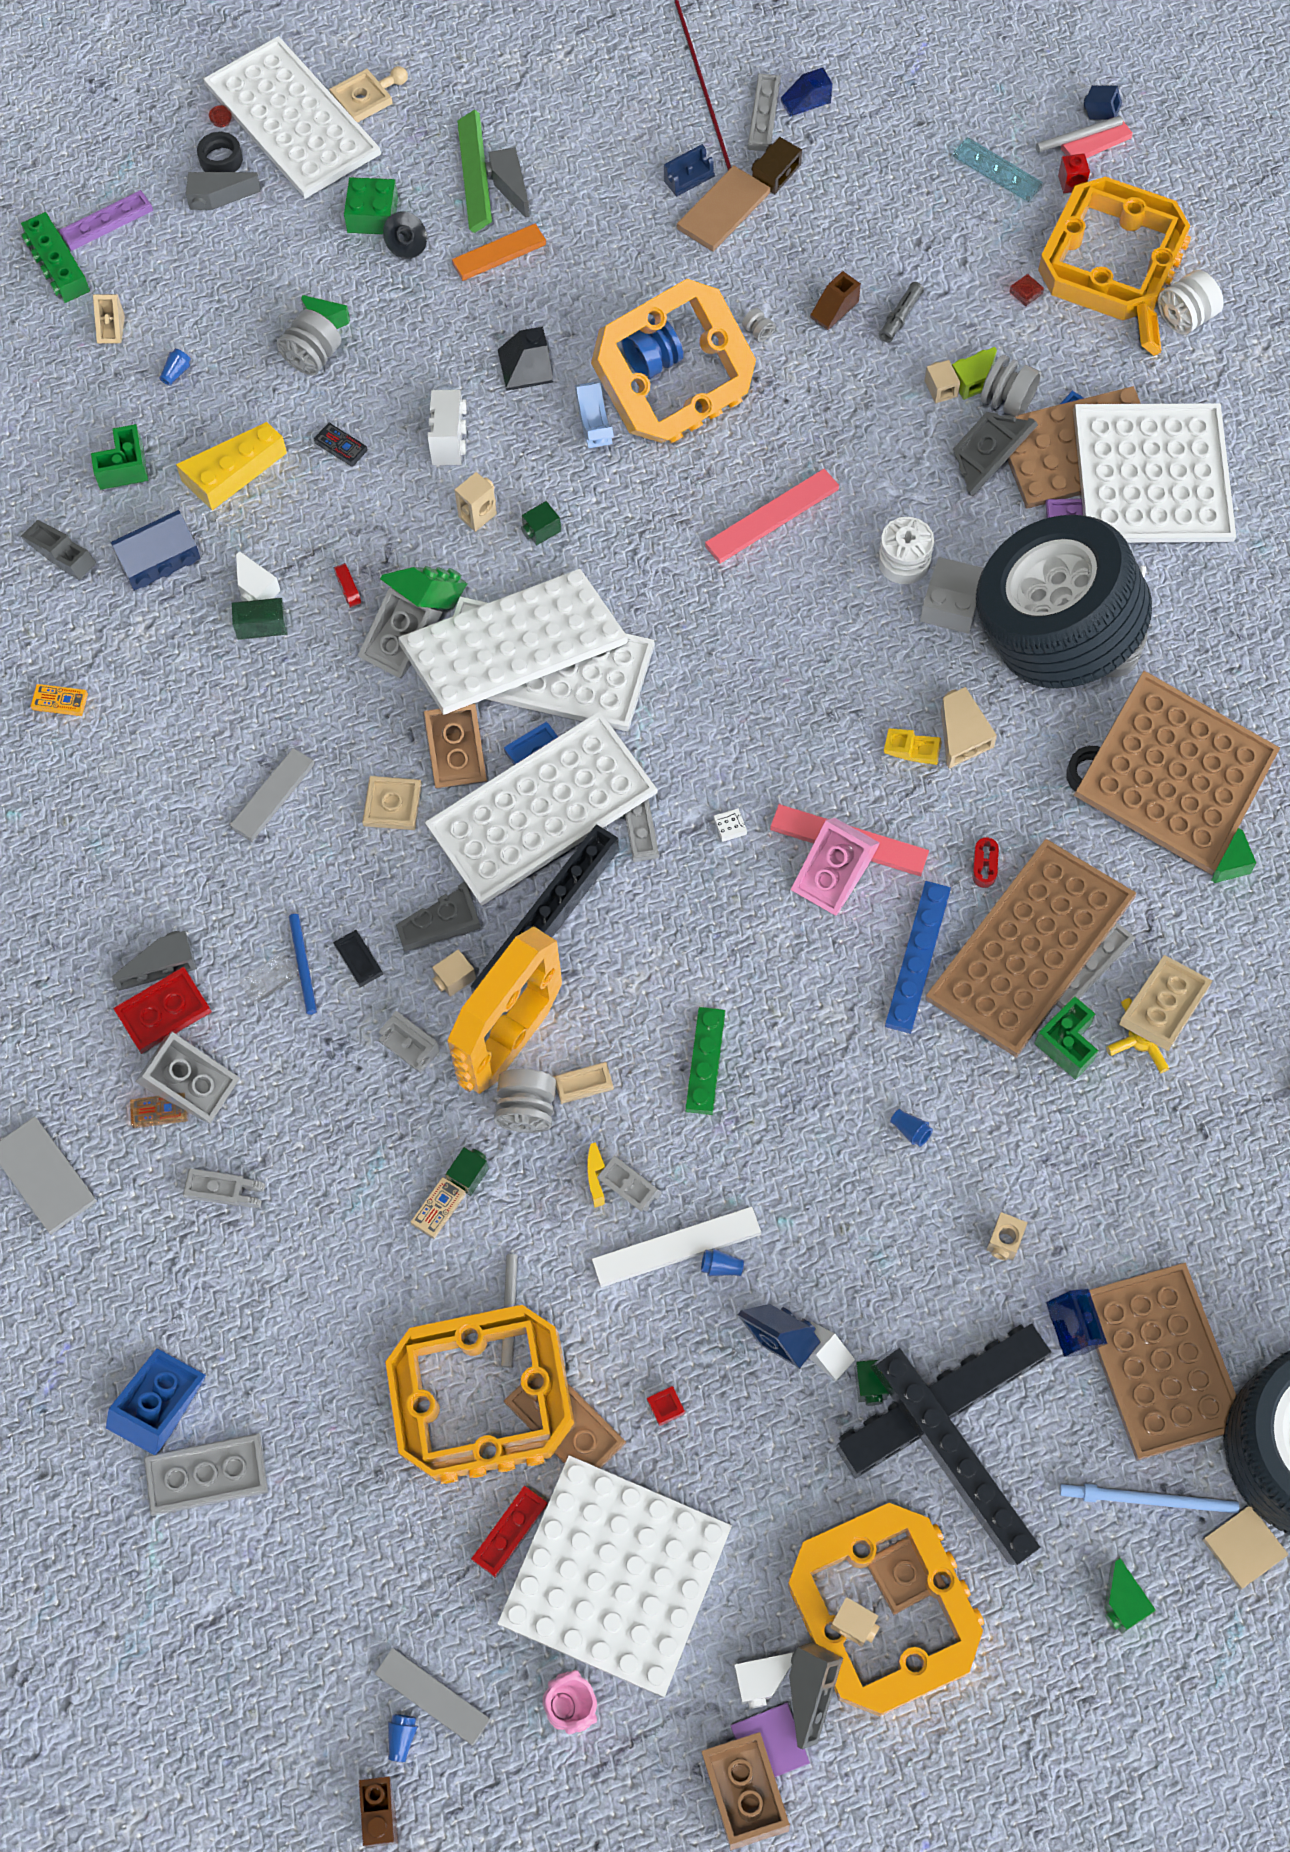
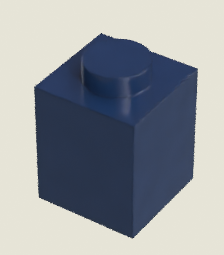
M1092 85L1088 95L1084 98V109L1087 110L1089 120H1108L1117 117L1122 105L1118 85Z

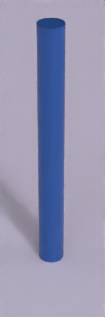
M299 914L289 915V923L306 1014L311 1015L317 1013L302 928Z

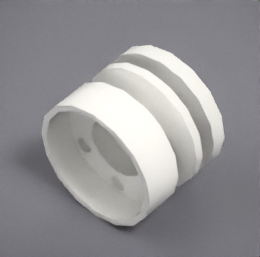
M1193 270L1178 282L1173 283L1170 287L1160 292L1158 306L1167 325L1173 331L1181 335H1187L1202 325L1203 322H1207L1222 311L1223 296L1219 286L1208 273L1202 270Z
M899 517L890 521L883 530L878 557L879 569L886 578L899 584H913L921 580L928 573L934 546V536L930 527L922 520L913 517Z

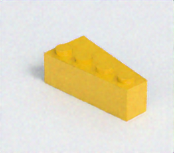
M265 422L176 464L181 481L213 511L286 455L287 451L283 436L268 422Z

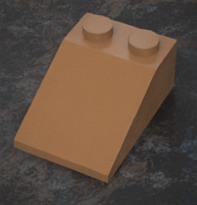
M470 704L443 715L440 709L423 711L435 788L487 781L476 704Z
M760 1732L701 1751L730 1851L789 1832L790 1824Z

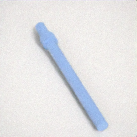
M1084 1483L1083 1486L1060 1484L1059 1491L1060 1496L1083 1498L1085 1502L1106 1500L1237 1514L1239 1512L1238 1501L1097 1488V1484Z

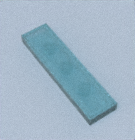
M968 137L953 153L954 158L1027 202L1042 188V181Z

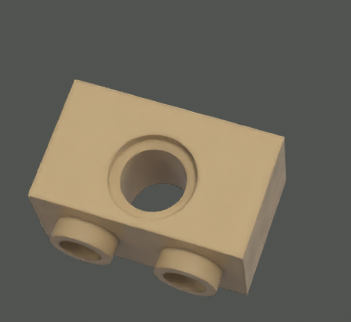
M475 472L454 489L458 517L475 532L497 515L494 485L487 477L483 478Z

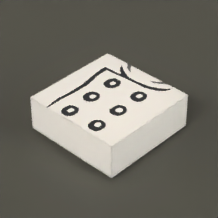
M739 808L714 815V822L722 842L747 835V829Z

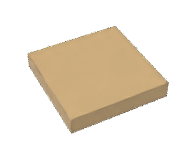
M370 776L362 822L363 826L415 830L422 786L421 780Z
M1249 1506L1203 1539V1542L1240 1590L1289 1555L1261 1517Z

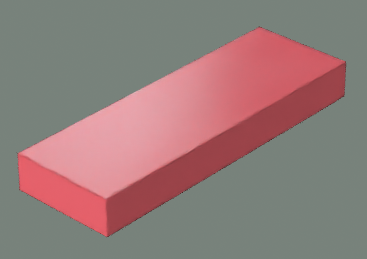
M1123 121V125L1061 145V150L1066 156L1085 153L1086 158H1089L1131 139L1133 132Z

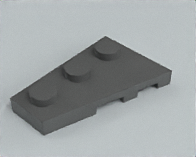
M466 882L458 885V889L448 896L444 894L439 897L438 902L429 908H422L396 924L404 952L481 929Z

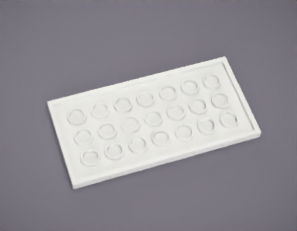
M279 36L203 78L204 84L305 199L381 155L380 147Z
M581 569L398 637L399 645L443 715L627 644V635Z
M460 597L454 616L488 603ZM626 634L627 644L486 699L579 721H584L600 711L612 728L629 732L655 641Z
M599 711L426 821L425 824L464 882H466L479 904L483 906L582 842L596 824L604 828L658 792L647 774Z

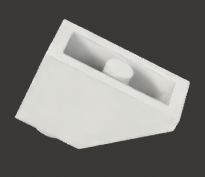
M239 551L236 554L240 598L248 607L254 606L261 611L280 592L277 578Z
M793 1653L735 1664L734 1670L741 1705L748 1704L749 1709L766 1706V1700L772 1699L790 1670Z

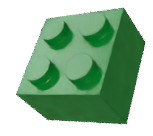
M349 177L344 209L347 233L383 235L385 221L389 216L397 212L398 193L395 179Z

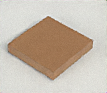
M909 1537L877 1553L872 1563L867 1566L893 1616L931 1595L925 1586L927 1576L917 1558ZM940 1574L933 1577L934 1585L938 1589L946 1587Z

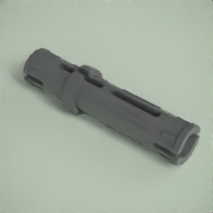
M912 282L894 311L888 314L887 322L879 331V338L882 341L891 342L897 331L905 325L906 317L924 292V287L920 283Z

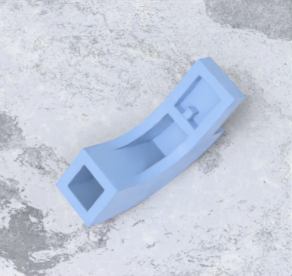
M595 381L574 385L580 420L588 448L612 444L613 430L607 420L600 382Z

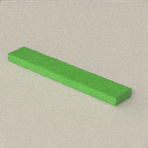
M474 109L457 120L469 230L476 233L492 223L480 113Z

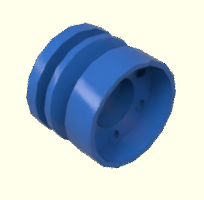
M653 317V318L651 319V321H648V322H649L651 325H654V324H655V318ZM667 320L661 329L653 333L646 334L638 330L621 340L624 354L632 369L636 373L644 374L648 379L660 374L663 370L662 366L670 368L673 364H677L683 359L681 342Z

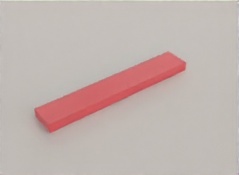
M824 468L705 542V547L721 564L838 491L839 484Z
M779 804L770 830L814 844L825 821L829 819ZM853 827L880 843L871 859L872 862L921 877L929 850Z

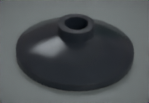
M400 211L392 214L385 221L383 226L384 242L394 255L403 259H412L424 251L427 244V232L422 221L410 212ZM399 234L404 236V241L401 240Z

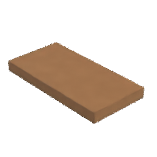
M733 165L677 223V230L714 252L770 194V187Z
M541 1377L534 1378L530 1383V1388L533 1390L541 1388L544 1379ZM520 1384L504 1400V1403L531 1431L542 1430L539 1402L530 1399ZM568 1384L574 1425L554 1454L564 1465L568 1456H572L601 1469L626 1444V1441Z

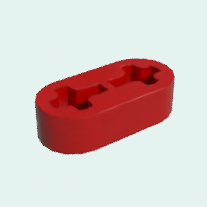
M346 563L333 567L349 608L362 604Z
M984 837L977 841L973 855L972 878L974 883L982 888L992 886L998 873L999 846L994 839ZM984 846L989 847L988 859L984 858ZM983 866L987 867L988 879H984L981 874Z

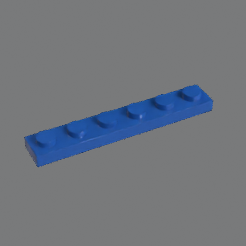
M925 880L885 1023L887 1028L909 1034L912 1032L951 887Z

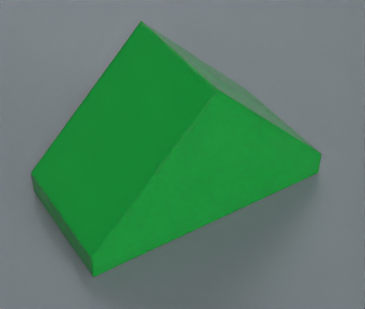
M302 295L303 310H313L321 314L336 329L349 324L350 317L347 305Z
M1237 829L1211 879L1212 882L1218 883L1252 873L1256 860L1242 829Z

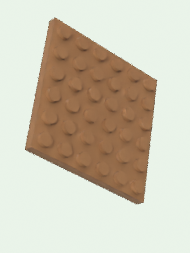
M1143 671L1073 796L1212 875L1223 858L1280 747L1152 674Z

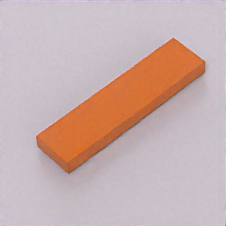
M536 223L453 258L452 265L462 281L545 246L546 239Z

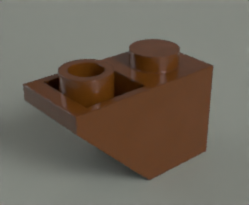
M842 271L826 286L810 314V318L826 330L832 328L859 302L861 283Z
M390 1776L359 1780L363 1846L370 1848L398 1844L396 1809Z

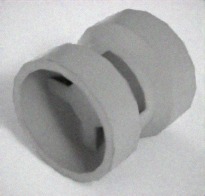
M759 308L749 311L742 321V326L747 331H752L754 338L758 342L768 339L775 330V323L771 319L765 318V314Z

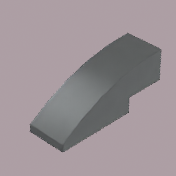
M37 520L21 535L22 539L42 556L78 580L96 564L87 549L73 543L67 534L40 520Z

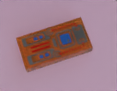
M177 1093L185 1099V1093ZM159 1096L130 1100L131 1126L133 1128L188 1121L186 1110Z

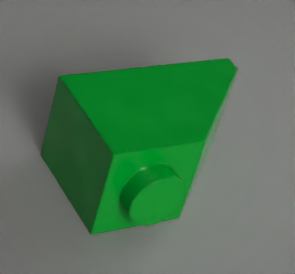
M1119 1558L1110 1566L1104 1609L1107 1612L1105 1617L1114 1630L1119 1629L1121 1634H1123L1154 1613L1156 1609L1124 1562Z

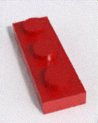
M523 1486L471 1560L496 1578L547 1508L548 1502L526 1486Z

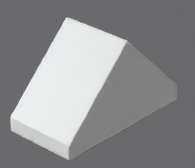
M811 1322L816 1328L814 1333L821 1343L809 1356V1359L836 1382L855 1359L835 1333Z

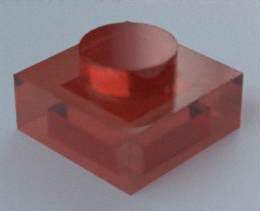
M1026 274L1010 286L1009 292L1026 307L1043 294L1044 287L1029 274Z

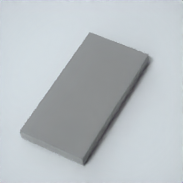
M35 1116L0 1140V1166L50 1235L97 1202Z
M259 1433L158 1453L155 1456H144L149 1507L152 1516L269 1493L262 1440Z

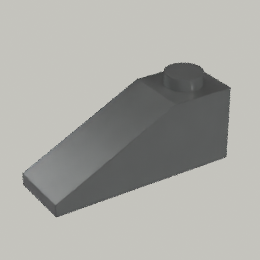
M516 147L488 152L489 162H485L488 177L492 176L494 186L525 218L530 217L529 202Z
M188 172L186 198L190 210H214L261 192L257 172Z
M172 931L166 934V936L158 938L116 972L112 979L118 991L163 979L182 967L187 972L196 970L197 967L191 942L186 931Z
M814 1642L797 1647L791 1657L792 1667L789 1674L797 1747L802 1750L818 1744L843 1661L842 1657Z

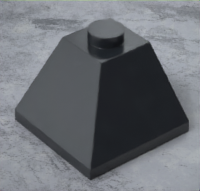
M543 326L519 330L498 349L506 391L553 383Z

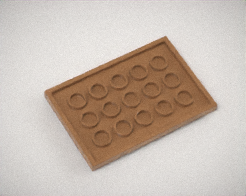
M1134 386L1020 414L1016 417L1022 420L1031 418L1038 424L1007 459L1026 509L1044 505L1048 499H1067L1081 495L1073 414L1075 404H1141Z
M1186 1262L1077 1294L1079 1305L1136 1461L1224 1436L1227 1416L1237 1395Z

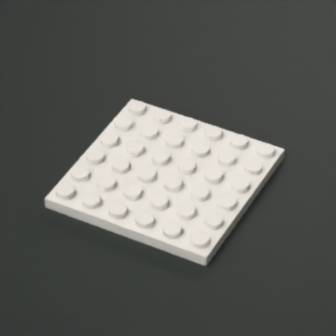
M1075 404L1073 414L1083 515L1107 522L1122 534L1127 543L1234 542L1236 530L1221 404Z
M568 1456L497 1625L664 1698L732 1525L572 1456Z

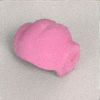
M578 1670L558 1674L555 1679L548 1682L549 1688L543 1695V1707L549 1722L554 1728L565 1730L570 1735L582 1732L597 1722L595 1714L597 1708L596 1696L591 1684L581 1677Z

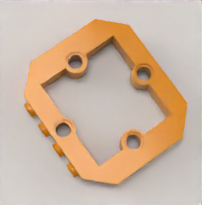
M1106 176L1074 187L1041 254L1038 271L1052 296L1124 321L1138 316L1137 306L1142 303L1147 304L1153 310L1155 309L1160 292L1165 289L1166 284L1171 285L1175 275V271H1172L1173 268H1178L1183 257L1182 249L1187 250L1191 240V236H1188L1190 224L1175 200ZM1089 208L1120 218V226L1127 231H1136L1141 226L1166 234L1160 247L1154 249L1151 254L1147 275L1140 289L1114 281L1112 271L1106 267H1096L1089 272L1063 263L1068 250H1076L1082 244L1086 227L1083 219Z
M685 279L600 328L591 364L629 433L660 443L667 440L673 443L683 437L681 432L689 428L691 432L702 426L701 420L709 417L711 420L723 413L721 410L723 407L728 405L732 408L742 402L741 397L747 394L756 358L719 289ZM689 301L705 330L700 337L701 349L707 354L717 353L730 379L706 394L700 393L689 397L682 408L658 421L645 398L650 390L649 379L642 373L632 374L616 343L638 330L650 334L661 329L666 323V314ZM648 314L653 315L655 318L654 325L648 322ZM712 334L718 338L717 346L711 341ZM632 381H634V382H636V383L638 384V386H639V391H638V393H636V392H634V391L632 390V388H631V382H632ZM696 401L702 405L701 413L695 409Z
M532 927L514 938L463 1005L448 1037L447 1042L458 1080L457 1083L469 1092L474 1090L480 1094L498 1082L499 1074L508 1069L548 1015L562 985L557 941L536 927ZM527 981V988L519 997L521 988ZM491 1029L490 1036L485 1042L484 1037Z
M524 1305L411 1327L385 1361L398 1453L435 1481H440L441 1484L454 1483L458 1481V1477L469 1475V1478L483 1477L487 1475L486 1471L498 1469V1472L512 1471L515 1469V1465L527 1463V1466L541 1465L544 1463V1459L552 1457L574 1425L559 1333L554 1325ZM468 1334H478L474 1344H465V1338ZM527 1334L532 1367L527 1368L523 1372L521 1386L530 1399L539 1402L543 1429L498 1439L491 1435H484L479 1437L474 1444L432 1452L428 1424L437 1419L440 1413V1406L430 1392L423 1390L418 1356L460 1348L466 1355L477 1356L485 1350L487 1342ZM534 1378H543L544 1383L541 1388L537 1390L530 1388V1383ZM422 1401H429V1409L424 1413H418V1404ZM486 1447H496V1453L492 1458L484 1459L482 1457Z
M892 1503L882 1505L804 1541L787 1586L812 1642L843 1658L834 1687L838 1700L879 1717L967 1676L970 1673L983 1633L981 1626L984 1625L980 1611L977 1607L972 1608L967 1598L971 1594L966 1582L963 1579L959 1580L954 1571L957 1568V1564L950 1551L945 1552L940 1542L944 1538L936 1523L932 1525L928 1517ZM906 1533L927 1576L925 1580L926 1590L929 1591L930 1596L938 1600L958 1643L930 1656L921 1648H908L898 1660V1671L862 1687L843 1645L847 1638L841 1635L837 1640H830L825 1635V1627L832 1624L836 1615H829L812 1575L844 1560H847L855 1568H865L872 1563L876 1555L877 1545ZM857 1544H863L868 1548L869 1555L866 1558H858L853 1553V1547ZM937 1574L945 1576L949 1582L948 1588L938 1589L934 1585L933 1577ZM908 1657H917L921 1661L922 1668L919 1672L908 1670L906 1667V1659Z

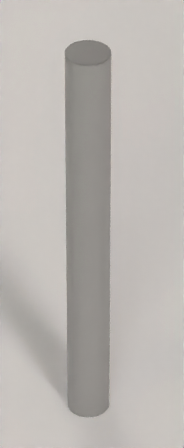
M1117 116L1036 143V150L1039 153L1123 125V119L1121 116Z
M516 1254L506 1255L504 1308L515 1306L518 1258ZM514 1337L502 1339L501 1368H512Z

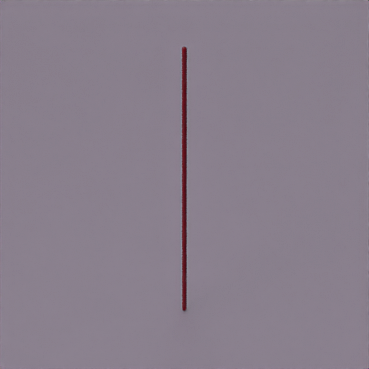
M674 0L726 167L729 171L731 164L679 0Z

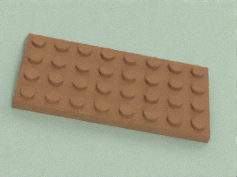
M1045 839L926 994L925 1000L1017 1058L1132 903L1136 892L1048 839Z

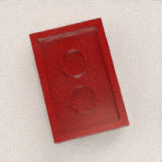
M184 967L113 1008L141 1054L161 1043L171 1032L176 1034L212 1012Z

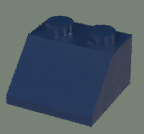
M771 1304L744 1309L737 1314L760 1346L799 1369L821 1343L814 1333L816 1328L809 1321L803 1318L801 1321L797 1320L793 1313L784 1307L778 1309Z

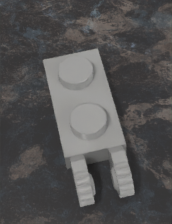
M190 1168L183 1197L239 1206L240 1204L245 1207L260 1208L261 1200L255 1197L241 1196L243 1188L263 1192L266 1184L260 1181L244 1179L243 1176Z

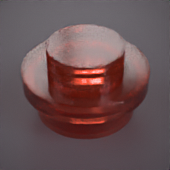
M218 105L209 111V119L216 127H226L230 123L232 114L226 106Z

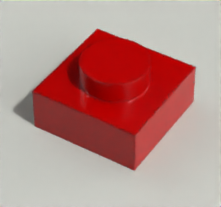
M673 1386L647 1398V1402L659 1426L685 1415V1410Z

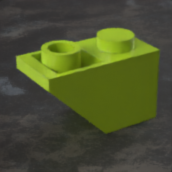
M995 347L981 350L973 356L959 359L952 364L960 381L959 394L963 400L982 393L986 377L995 364L997 354Z

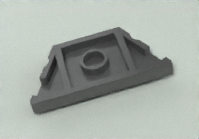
M986 412L953 448L955 457L959 462L961 474L967 485V491L971 496H974L1038 426L1034 419L1022 420L1011 415L1000 416L997 413Z

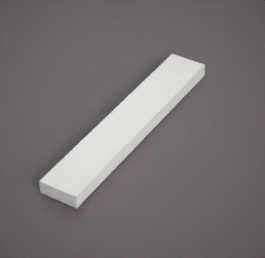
M749 1207L593 1258L592 1263L600 1286L604 1287L702 1255L705 1250H712V1248L717 1250L761 1235V1230L753 1208Z

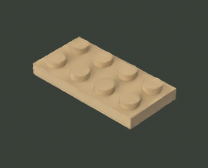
M1164 955L1123 1015L1119 1025L1169 1051L1213 980Z

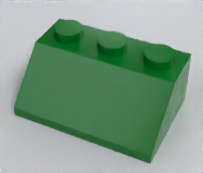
M429 566L424 568L410 567L383 574L380 577V580L414 605L425 608L454 609L468 584L461 579L462 575L454 569L448 568V570H444L440 567L433 569Z

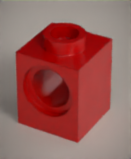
M1085 153L1062 156L1058 178L1063 194L1072 193L1076 185L1088 182L1090 169Z

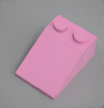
M835 817L826 820L791 890L833 915H838L868 867L880 843Z

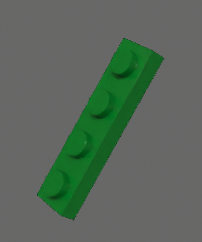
M706 1007L698 1008L685 1112L713 1115L726 1010Z

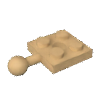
M396 66L391 70L390 76L378 81L368 69H365L330 88L329 92L358 123L393 104L392 97L385 88L393 84H404L408 79V73L405 68ZM360 94L365 96L364 98H356Z

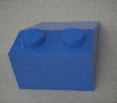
M156 1348L109 1407L106 1429L155 1456L173 1433L206 1375Z

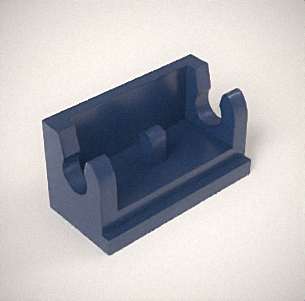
M703 144L664 164V182L676 197L715 177L713 158L709 157L707 159L706 148Z

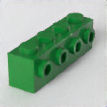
M44 212L20 223L24 233L20 234L26 247H32V250H30L36 264L39 262L42 264L40 269L45 279H51L52 282L49 284L55 296L60 295L64 303H67L89 293L90 289L83 272L48 214Z

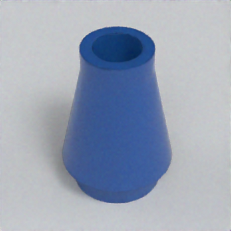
M175 348L173 352H169L159 379L164 384L172 386L173 382L190 367L189 362L191 358L183 351Z
M898 1109L890 1120L912 1145L917 1144L919 1147L928 1141L933 1132L929 1122L910 1115L901 1109Z
M714 1248L704 1251L701 1272L707 1273V1276L742 1275L743 1259L735 1258Z
M392 1714L391 1721H388V1760L406 1762L407 1754L418 1728L415 1725L416 1717Z

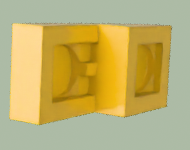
M888 728L884 753L904 760L937 765L942 741L941 737L917 736L914 730Z
M596 1142L590 1144L587 1161L589 1189L594 1208L605 1205L604 1194L597 1178L605 1168Z

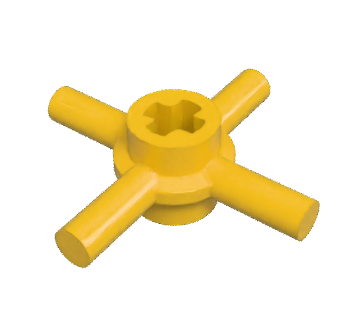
M1126 998L1121 1002L1125 1012L1132 1003L1131 998ZM1130 1030L1128 1037L1106 1046L1109 1056L1131 1047L1141 1052L1148 1051L1159 1073H1164L1170 1069L1156 1044Z

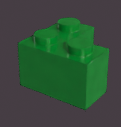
M137 424L112 428L115 449L91 453L93 472L100 490L149 481L143 441Z
M1076 996L1038 1032L1034 1043L1075 1080L1094 1062L1099 1051L1082 1036L1091 1026L1096 1014Z

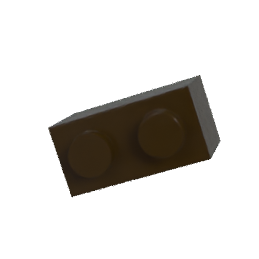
M779 136L773 144L768 145L762 157L754 161L751 168L753 171L752 177L769 186L770 192L775 195L801 166L802 149Z

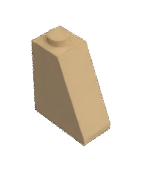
M966 687L958 691L956 689L949 691L942 700L941 718L946 765L950 769L994 748L997 735Z

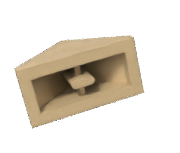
M93 294L97 343H122L125 314L118 294Z

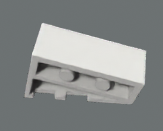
M431 390V418H429L431 432H428V442L432 465H462V455H466V440H462V435H466L467 432L466 420H462V414H467L466 399H462L461 390Z

